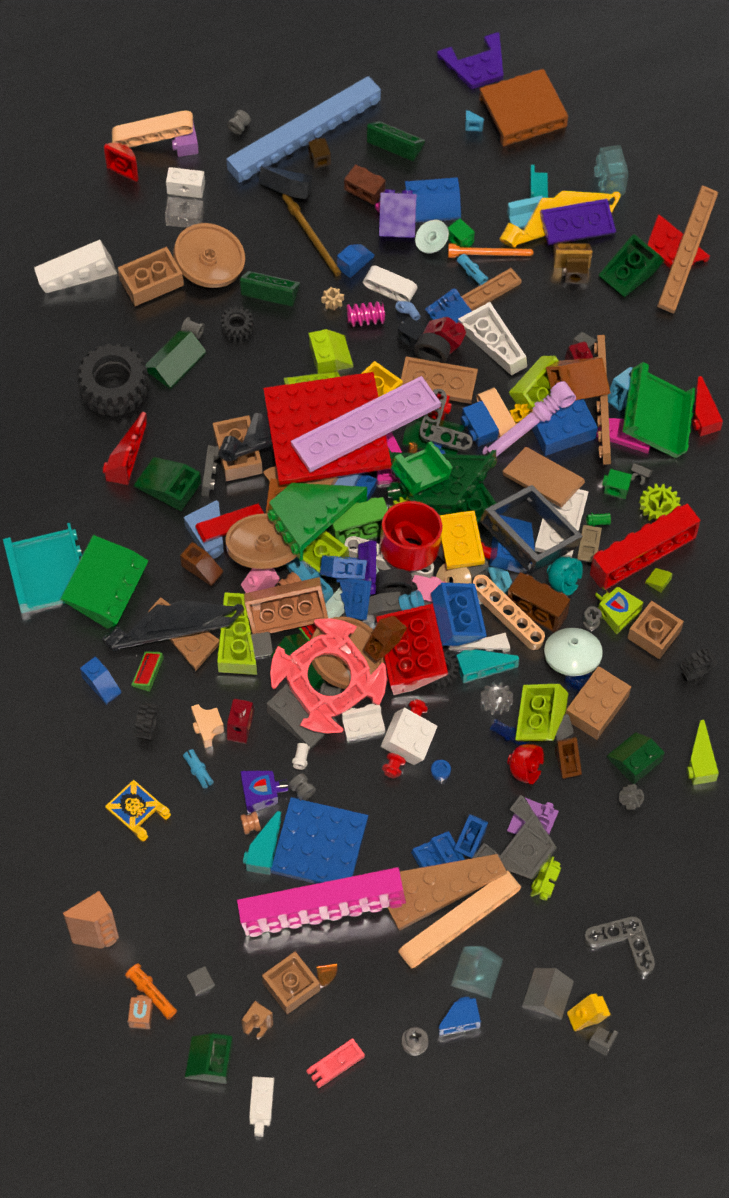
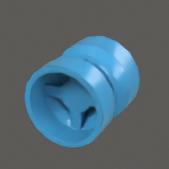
M416 590L412 591L409 595H400L399 605L402 611L424 606V599L421 592Z

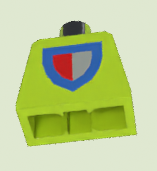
M602 587L595 594L601 601L598 609L602 613V618L616 634L642 611L643 602L620 587H616L611 593Z

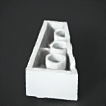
M101 240L34 267L39 284L45 293L117 274L113 260Z
M490 302L458 319L459 323L464 325L466 335L510 375L527 367L526 355Z

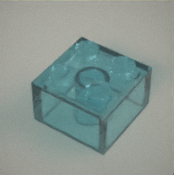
M621 145L600 148L599 155L596 156L597 166H595L596 177L599 176L600 191H603V194H612L613 192H619L621 195L625 194L629 173Z

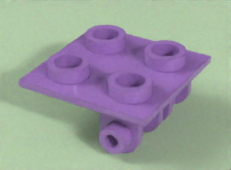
M525 798L548 834H550L559 811L553 808L554 805L550 802L543 805ZM514 813L507 831L516 835L525 824V821Z

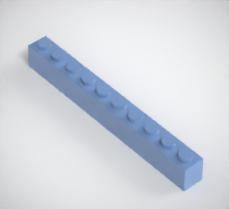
M367 76L226 158L228 171L239 183L249 179L260 171L261 166L267 167L272 163L278 162L281 158L292 154L301 146L307 145L309 141L321 137L325 132L333 130L342 122L348 121L354 115L362 113L366 108L377 104L381 100V89Z

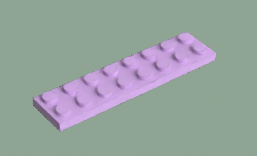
M420 376L292 440L291 445L309 472H312L441 407V402L423 377Z

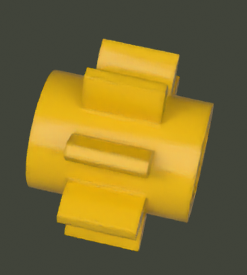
M515 404V409L510 410L515 424L532 412L533 409L527 408L528 404Z

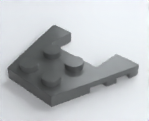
M520 795L510 810L525 821L523 827L501 855L484 843L473 858L497 854L507 871L534 879L557 849V846L525 797Z

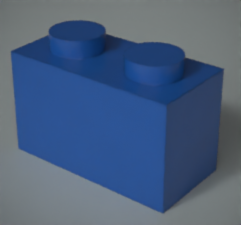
M483 400L462 409L461 422L463 426H467L472 441H475L478 447L498 439L499 429Z

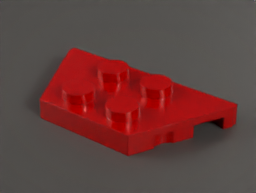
M661 215L657 217L648 246L665 260L663 263L670 269L683 233ZM698 247L692 265H694V262L701 260L707 262L710 255Z

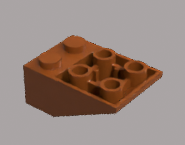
M602 357L561 360L546 367L551 389L557 383L564 381L575 394L576 400L610 394Z

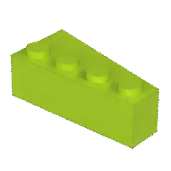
M225 593L223 605L235 606L241 604L244 607V611L229 627L221 628L217 662L218 672L257 675L244 594ZM237 610L226 615L225 617H232L237 612Z

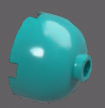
M566 556L560 557L548 567V581L556 592H562L569 596L579 586L575 585L578 578H582L583 565L578 559Z

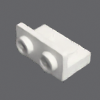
M369 704L364 708H351L342 714V723L347 741L385 733L380 705Z

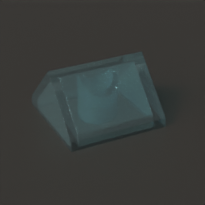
M464 947L451 986L491 998L503 959L486 947Z

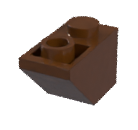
M193 542L180 555L181 566L210 586L223 574V570L208 552Z
M395 616L379 620L364 650L376 662L380 661L400 642L407 627Z

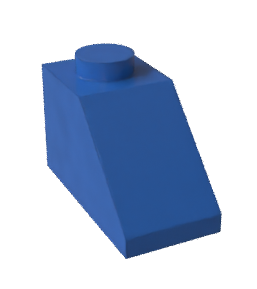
M362 244L349 245L337 255V266L341 272L351 278L374 257V254Z
M96 656L80 668L82 678L106 705L122 693L109 671Z
M469 814L454 850L473 858L484 838L488 822Z
M463 997L453 1004L439 1025V1036L480 1028L481 1021L475 998Z

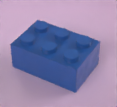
M584 399L575 400L572 405L566 408L559 407L560 410H556L555 414L552 412L553 415L550 421H540L532 428L544 456L596 439L598 427Z

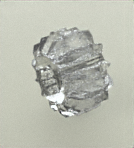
M493 681L491 687L485 686V691L481 692V705H485V711L491 709L492 715L495 714V711H498L500 715L503 713V710L509 711V706L513 705V692L509 691V685L502 687V682L496 685Z

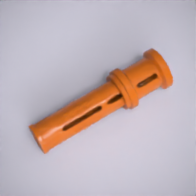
M139 963L127 971L125 976L136 984L138 991L144 992L149 999H152L154 1005L157 1006L167 1019L172 1018L177 1013V1009L154 986L152 977L147 976L142 971Z

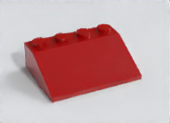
M433 604L376 617L378 623L381 619L395 616L407 627L400 642L384 656L393 695L416 690L448 675Z

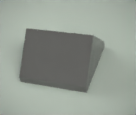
M534 968L522 1007L562 1020L574 981L556 968Z

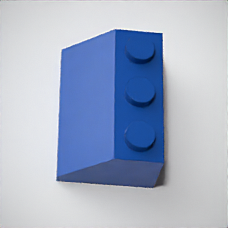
M458 177L405 182V190L413 191V194H416L415 223L428 222L430 220L461 219Z
M441 582L431 592L442 645L460 646L487 636L475 584Z

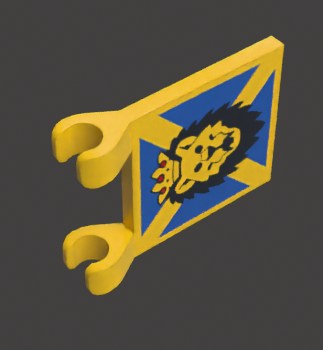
M135 780L130 782L105 806L110 813L129 828L142 842L148 838L146 830L140 827V825L155 811L164 820L171 816L169 809L156 800Z

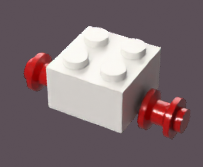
M421 700L410 701L409 707L411 710L403 708L394 714L381 744L382 748L391 752L387 755L389 763L384 764L382 767L384 774L390 778L401 775L402 772L399 767L404 766L406 761L415 765L424 760L437 729L435 724L421 717L422 713H427L428 710L426 704Z

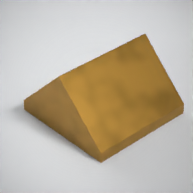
M554 244V268H562V265H566L567 258L588 259V268H590L592 257L590 244Z

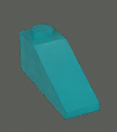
M464 650L456 655L457 663H459L458 671L463 683L517 668L519 664V657L516 655L489 651Z
M277 811L250 844L249 851H245L243 863L246 864L247 871L271 874L281 824V812Z

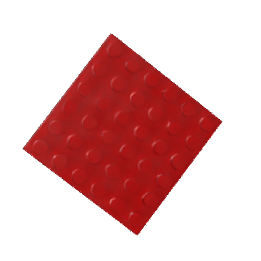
M374 372L264 388L279 485L391 469L392 464L386 435L312 472H309L291 445L292 440L378 398Z

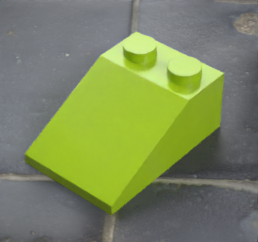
M560 684L523 685L516 741L554 740L566 712L568 692Z

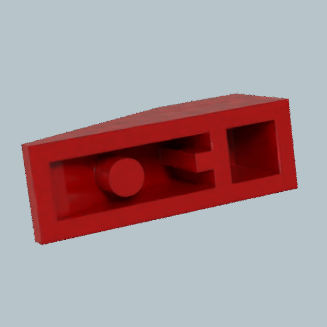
M700 376L696 384L692 425L700 436L720 431L723 420L702 376Z

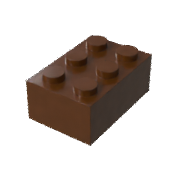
M520 572L508 590V597L532 621L554 633L559 630L568 616L571 599L564 593H558L551 589L549 585L536 581L529 574Z

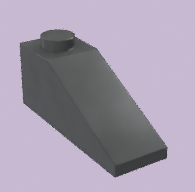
M400 592L381 593L371 596L369 598L367 620H357L374 622L377 621V616L402 611L399 605Z

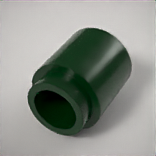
M399 481L390 482V486L387 487L388 498H392V501L400 500V497L407 499L406 492L403 493L399 487Z

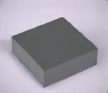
M205 966L187 975V979L196 995L214 986V982Z

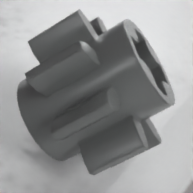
M628 785L620 791L619 800L622 805H626L627 810L640 807V804L644 801V794L641 789H637V785Z

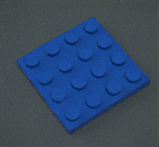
M291 797L271 867V873L315 884L353 877L368 815L305 800L300 801Z

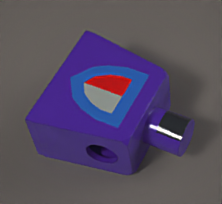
M241 771L247 814L276 805L278 803L277 793L288 791L287 780L275 781L273 771Z

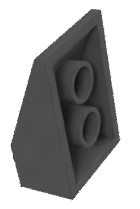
M288 683L267 703V713L301 742L310 746V749L326 734L314 732L300 726L302 720L308 718L309 715L292 693Z

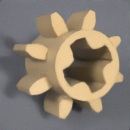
M330 287L327 291H323L322 303H326V309L335 310L338 307H342L344 294H340V289Z

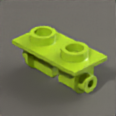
M550 857L541 868L538 877L532 883L531 888L533 890L530 896L533 897L539 894V898L545 901L551 897L555 885L549 882V879L555 882L561 870L560 863L553 861L554 857Z

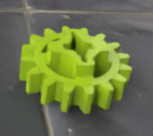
M655 484L653 489L648 486L647 491L642 492V497H640L639 501L641 503L640 510H643L642 515H649V521L652 518L656 521L661 515L671 513L674 508L681 506L679 504L680 497H676L677 491L671 492L672 487L670 486L666 489L665 484H662L661 487Z

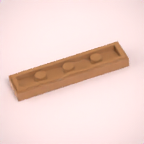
M510 268L461 297L469 308L474 311L520 285L522 280Z

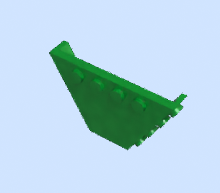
M291 483L269 502L267 515L269 520L275 524L277 532L282 534L284 542L291 547L293 555H296L302 561L303 550L355 503L367 501V487Z

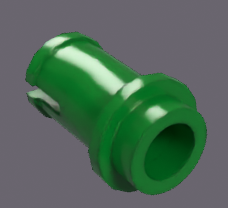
M591 512L586 516L587 526L610 525V513L593 514Z

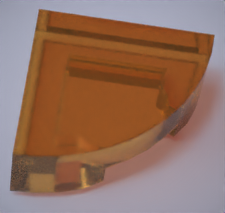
M337 964L317 966L320 988L328 986L335 978Z

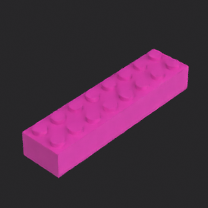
M399 867L237 900L242 927L246 936L250 935L251 937L259 936L262 932L270 931L275 933L281 931L282 928L290 927L294 929L301 927L302 924L310 923L314 925L321 923L322 920H339L342 916L346 915L359 916L362 912H379L382 908H399L402 904H406Z

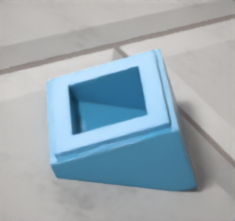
M466 110L465 131H483V118Z

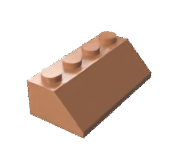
M320 577L244 593L245 606L253 634L279 632L314 624L316 619L328 618Z
M99 891L63 913L71 941L74 944L102 949L105 946H112L117 941L116 939L119 938L113 912Z

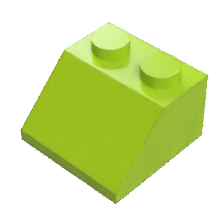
M327 329L309 333V346L317 374L353 367L344 335Z

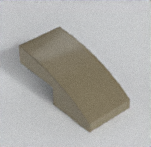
M583 525L581 534L583 537L580 541L578 560L592 563L594 554L598 552L602 528Z

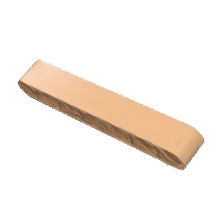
M507 871V874L487 884L402 946L398 953L411 969L418 966L515 895L521 889L520 884Z

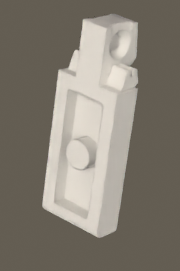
M253 1077L250 1124L255 1125L254 1134L258 1137H263L264 1125H269L271 1122L274 1078Z

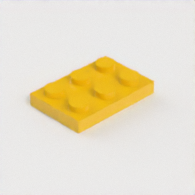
M475 511L439 515L443 524L441 544L447 570L485 564Z

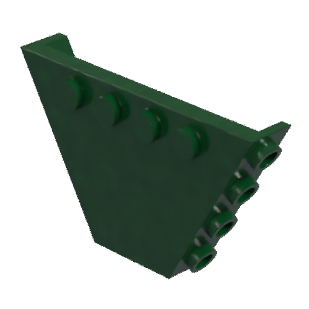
M389 449L391 464L396 455L401 454L406 458L415 453L391 452ZM492 450L488 456L442 454L452 466L449 479L413 495L395 472L390 469L394 479L397 478L399 480L401 491L403 493L406 492L408 501L424 503L432 507L438 514H453L465 507L468 497L474 495L477 485L485 480L488 470L494 468L498 459L496 458V450Z

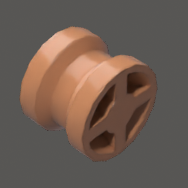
M256 811L247 816L244 814L240 815L245 834H249L253 830H261Z

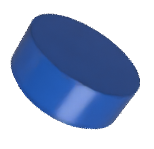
M437 760L432 764L431 775L433 778L442 781L450 776L451 767L447 761Z

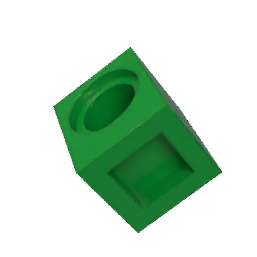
M458 219L448 227V240L452 244L469 248L474 243L475 231L463 220Z
M610 469L609 475L604 476L602 486H605L604 494L626 499L632 474Z

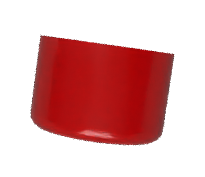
M416 501L401 502L389 508L382 520L380 550L384 559L392 566L407 571H418L430 566L436 560L440 550L443 524L439 514L432 507ZM405 538L415 539L419 541L421 545L409 543L405 540Z

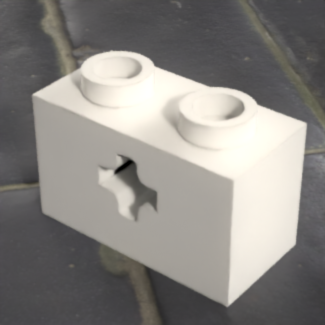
M169 167L166 179L167 194L202 198L205 186L204 171Z

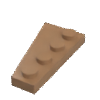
M160 597V599L150 608V610L148 611V613H149L157 604H160V605H168V606L171 605V604H169L168 602H166L164 599H162V598ZM208 631L170 638V641L195 671L219 646L220 642L218 638Z

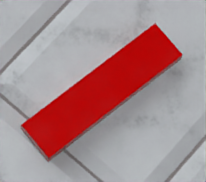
M258 503L197 523L195 528L203 542H207L227 535L228 530L237 521L251 515L264 514Z

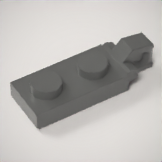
M208 445L202 496L209 497V490L214 489L215 479H212L211 475L216 474L217 463L214 461L219 458L217 446Z

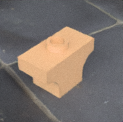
M199 704L191 706L195 721L192 723L196 734H200L204 747L212 746L213 738L224 732L217 708L211 710L202 709Z

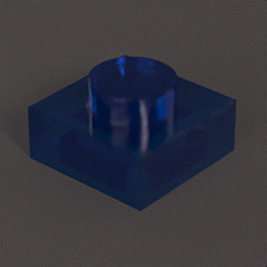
M590 673L581 676L567 675L565 683L580 692L592 675Z

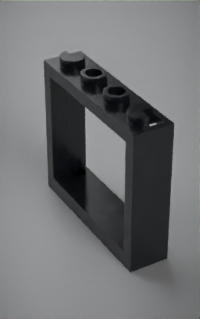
M533 485L485 509L480 523L530 574L576 549L583 537ZM527 501L564 541L537 555L499 515Z

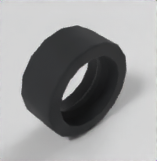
M434 333L421 334L414 347V352L420 359L440 363L446 362L451 351L449 342Z
M388 569L376 576V590L378 594L400 592V595H408L413 589L412 575L407 570Z

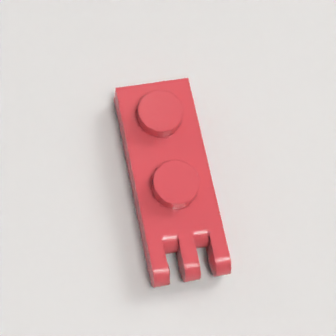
M352 1038L308 1068L307 1073L310 1075L317 1071L311 1078L313 1081L322 1078V1080L316 1083L317 1087L320 1088L359 1062L365 1055Z

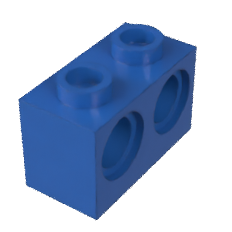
M322 555L320 574L335 578L365 579L367 560L355 557Z

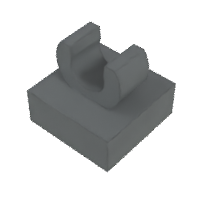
M634 463L631 470L635 471V473L632 474L631 480L634 481L635 477L639 475L642 478L640 484L643 485L646 477L650 478L653 471Z

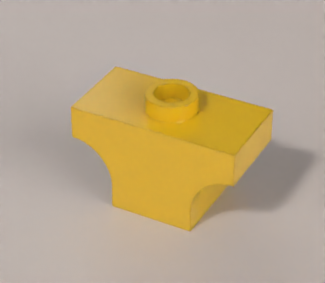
M590 994L567 1012L574 1031L599 1024L610 1016L603 996L598 997L597 994Z

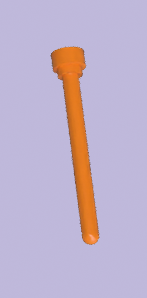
M448 244V258H456V256L462 254L532 256L534 253L532 249L463 248L456 246V244Z

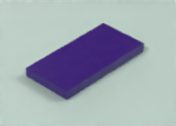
M608 199L540 211L548 245L616 233Z

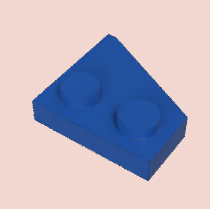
M336 578L337 582H340L342 593L340 595L345 605L346 617L367 620L372 581Z

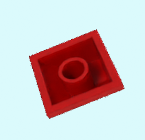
M117 142L105 144L104 151L107 168L137 182V163L132 149Z

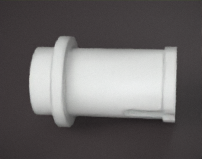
M305 743L297 744L295 758L292 759L293 767L299 770L304 769L308 764L306 759L310 746Z

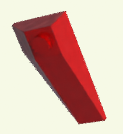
M145 412L141 413L111 453L108 462L104 463L103 473H105L106 481L125 485L129 484L147 425Z

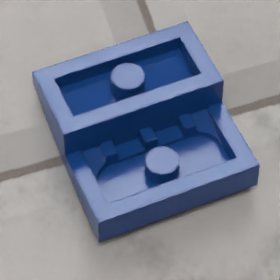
M449 831L431 838L430 842L413 848L411 851L420 868L465 860L462 853L454 850L456 843Z

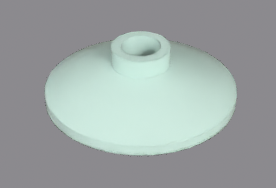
M430 220L424 223L416 234L415 241L417 247L424 253L439 251L448 240V228L439 220Z

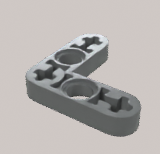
M442 389L433 390L436 396L441 394V398H443V400H439L441 402V409L433 410L439 415L435 420H431L428 417V413L424 415L420 428L421 439L425 442L432 441L433 444L457 451H469L473 442L470 435L439 426L447 395ZM428 424H436V426L432 425L431 427L433 435L430 434L429 437H426L423 431H427ZM448 433L451 435V440L443 442L441 435ZM454 436H458V441H463V439H467V443H469V445L466 444L465 447H462L461 443L457 441L456 444L453 445Z
M628 917L587 929L584 941L589 947H599L626 939L636 970L642 975H648L653 971L655 960L642 922L637 917ZM630 923H632L634 926L637 925L635 931H633L632 928H625H628ZM614 927L618 929L619 934L616 937H612L608 934L607 930ZM601 930H604L605 939H603V935L597 937L596 941H594L593 938L589 939L591 933H594L595 936L601 935ZM641 941L645 948L638 951L633 947V943ZM644 954L645 962L650 963L648 969H646L644 966H640L643 962L641 956Z

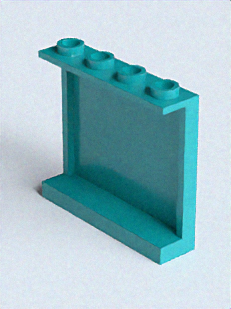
M67 523L68 529L13 543L10 537L3 539L21 613L65 603L60 598L80 561L79 557L82 556L80 545L76 546L75 541L78 540L76 530L71 529L70 523Z

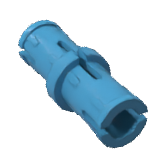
M466 254L459 256L457 262L466 270L468 276L473 277L479 286L488 281V277L482 273L479 266L473 263Z
M193 749L189 750L190 756L187 752L184 753L183 758L190 766L191 773L196 775L202 788L208 787L206 781L211 786L214 781L207 773L205 764L200 762Z

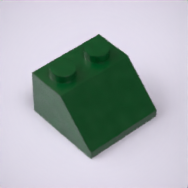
M635 732L609 753L607 758L634 785L662 762L665 752L651 738Z

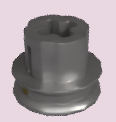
M418 1027L407 1029L403 1033L401 1040L404 1051L410 1055L422 1054L428 1046L426 1032ZM414 1036L419 1038L418 1042H415L414 1040L410 1039H412V1037Z

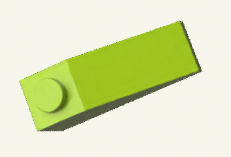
M700 720L689 766L686 768L687 776L689 779H692L693 785L714 782L719 774L704 720Z

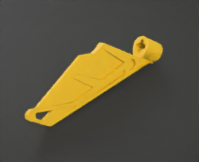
M561 191L554 198H541L524 230L522 231L519 227L508 223L499 240L507 246L515 248L516 245L546 236L540 216V211L543 209L602 199L609 200L614 197L613 204L609 205L612 213L621 194L619 192L603 194Z

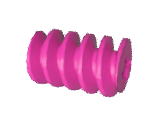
M376 301L374 307L369 302L367 308L364 303H361L360 308L357 304H354L353 309L347 304L348 324L351 322L352 326L355 327L358 321L359 325L362 326L363 321H365L367 326H369L370 321L373 320L374 325H377L378 319H380L381 324H384L383 302L380 306L379 302Z

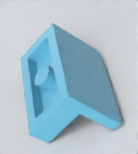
M537 196L508 203L507 214L510 223L520 229L525 228L540 199L543 197Z

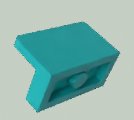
M531 165L530 198L537 196L548 198V173H535V165Z

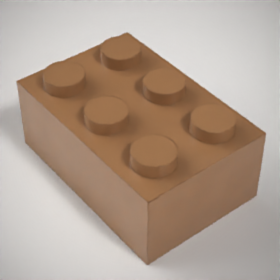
M167 247L118 267L119 279L134 306L184 286L183 274Z
M249 415L213 423V433L218 450L226 436H233L243 442L251 423ZM259 450L238 457L236 461H225L220 458L226 481L262 474V461Z
M598 666L566 709L565 715H569L571 724L598 740L629 697L631 686Z

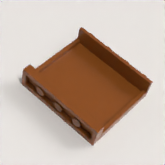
M544 69L535 70L522 76L519 75L515 78L480 88L479 100H484L501 134L500 142L502 146L567 126L568 114Z

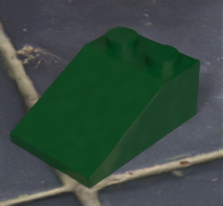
M633 234L600 272L599 276L626 297L651 277L665 260Z

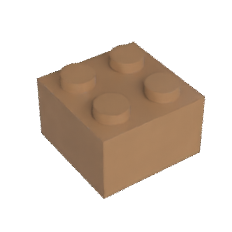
M651 601L631 626L628 639L660 659L681 632L684 621Z
M293 952L262 975V983L286 1014H289L320 991V982L296 952Z

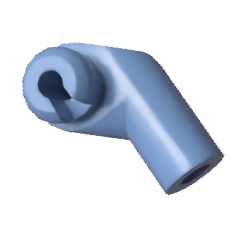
M398 301L395 307L398 312L409 314L415 321L420 319V314L411 302Z

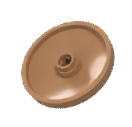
M200 223L189 226L180 233L174 246V260L182 274L190 281L204 287L218 288L231 284L239 277L245 264V253L240 241L230 231L215 224Z
M267 514L245 517L233 524L227 532V552L234 561L243 566L269 569L287 564L297 557L293 555L291 547L284 542L282 534L277 532L275 524L269 520Z
M331 618L346 621L357 626L354 633L348 635V637L366 659L370 668V675L381 663L385 664V657L376 662L364 650L374 631L371 627L355 618ZM317 628L313 633L311 639L319 635L325 634L319 628ZM326 654L318 656L312 661L315 670L324 680L336 687L347 689L350 682V671L347 664L341 658Z

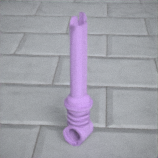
M563 381L554 385L551 389V396H547L548 399L544 398L543 401L535 402L532 412L489 447L485 446L483 454L496 450L497 457L540 421H550L553 415L552 412L555 414L556 410H560L559 407L566 408L572 405L576 400V396L568 384Z

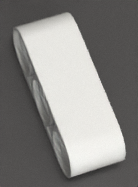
M372 266L363 280V284L367 288L397 301L410 302L417 290V285L411 280L378 266Z

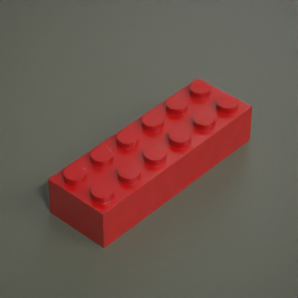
M688 503L682 507L677 506L668 515H661L654 523L644 525L638 532H632L624 540L616 541L608 549L595 553L590 570L591 577L600 588L603 587L605 590L695 539L701 520Z

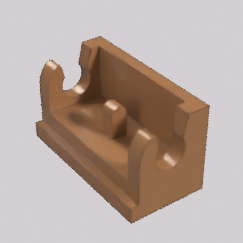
M255 1001L242 1019L243 1032L248 1035L254 1027H259L260 1032L257 1034V1039L261 1038L267 1029L273 1026L272 1012Z

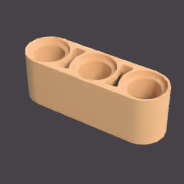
M495 388L476 395L478 402L483 400L499 429L498 438L516 425Z

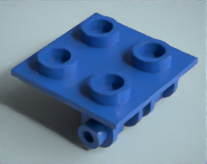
M455 288L425 309L433 320L450 317L456 323H459V318L472 312Z

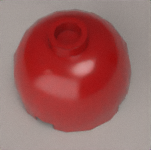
M534 744L518 746L508 757V765L512 776L526 784H534L541 774V771L538 770L539 764L544 762L542 747Z

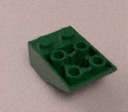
M153 457L134 484V487L182 511L200 486L201 474L186 464Z

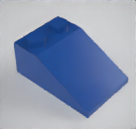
M499 515L535 550L532 523ZM493 536L489 566L526 574L528 571Z

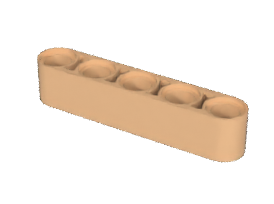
M180 111L115 126L112 128V143L117 142L121 145L134 147L190 134L193 132V114L189 111Z
M476 576L473 584L476 586L478 599L529 649H540L545 638L542 629L487 576ZM482 583L485 585V588L480 589L476 584ZM495 596L499 601L493 602L490 600V597ZM510 610L513 614L506 615L503 611ZM523 623L526 628H519L517 624ZM536 636L540 641L534 642L530 637Z

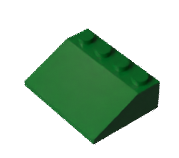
M93 535L60 600L109 629L117 625L148 560L130 549Z

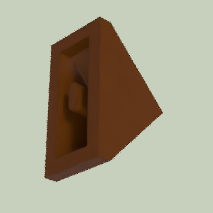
M573 737L557 741L555 755L562 778L582 775L577 738Z

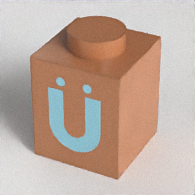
M138 995L137 997H131L128 1018L129 1027L150 1029L153 1002L148 996Z

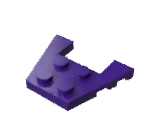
M499 32L484 36V42L489 51L458 60L452 47L437 51V57L445 61L446 66L453 69L457 76L471 89L503 79Z

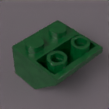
M212 1033L193 1036L191 1038L185 1078L227 1084L233 1047L232 1036Z

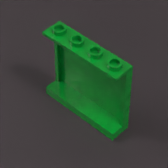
M642 362L631 370L623 432L677 458L686 453L689 448L688 441L691 432L690 426L693 416V403L695 401V388L684 391L648 373L649 365Z

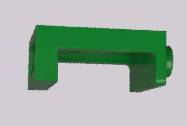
M430 441L424 450L406 458L401 454L396 455L391 469L413 495L449 479L452 466L441 454L439 448Z

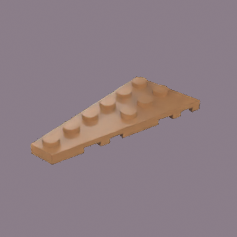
M497 854L401 871L400 875L406 904H402L399 908L388 907L398 929L402 930L507 874V871Z

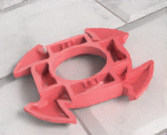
M316 619L314 624L325 635L322 634L314 637L290 654V656L285 654L283 648L277 647L271 663V687L275 689L287 677L292 693L309 715L308 718L302 720L300 726L314 732L326 734L341 733L343 728L331 717L345 713L366 697L371 698L373 704L380 705L386 688V666L384 663H381L370 675V668L366 659L348 637V635L354 633L357 626L337 619ZM326 654L335 655L347 664L350 671V682L345 691L335 696H326L312 688L308 680V667L318 656Z

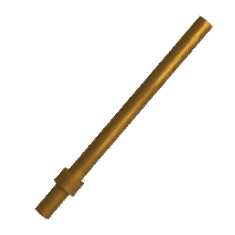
M284 194L282 198L288 205L290 213L297 218L334 275L339 276L341 274L340 269L300 212L298 204L290 196Z

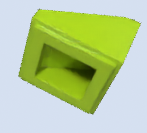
M655 568L645 583L661 593L672 579L673 574Z

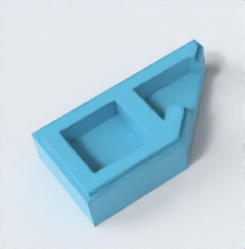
M489 567L488 571L493 583L508 595V590L513 583L508 571L497 567Z

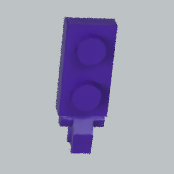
M373 540L358 545V558L367 560L365 579L361 580L372 581L370 595L375 594L377 572V541Z

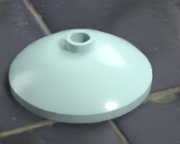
M565 628L553 633L547 639L544 655L547 663L555 671L568 676H581L592 672L598 667L602 659V646L599 640L586 630Z

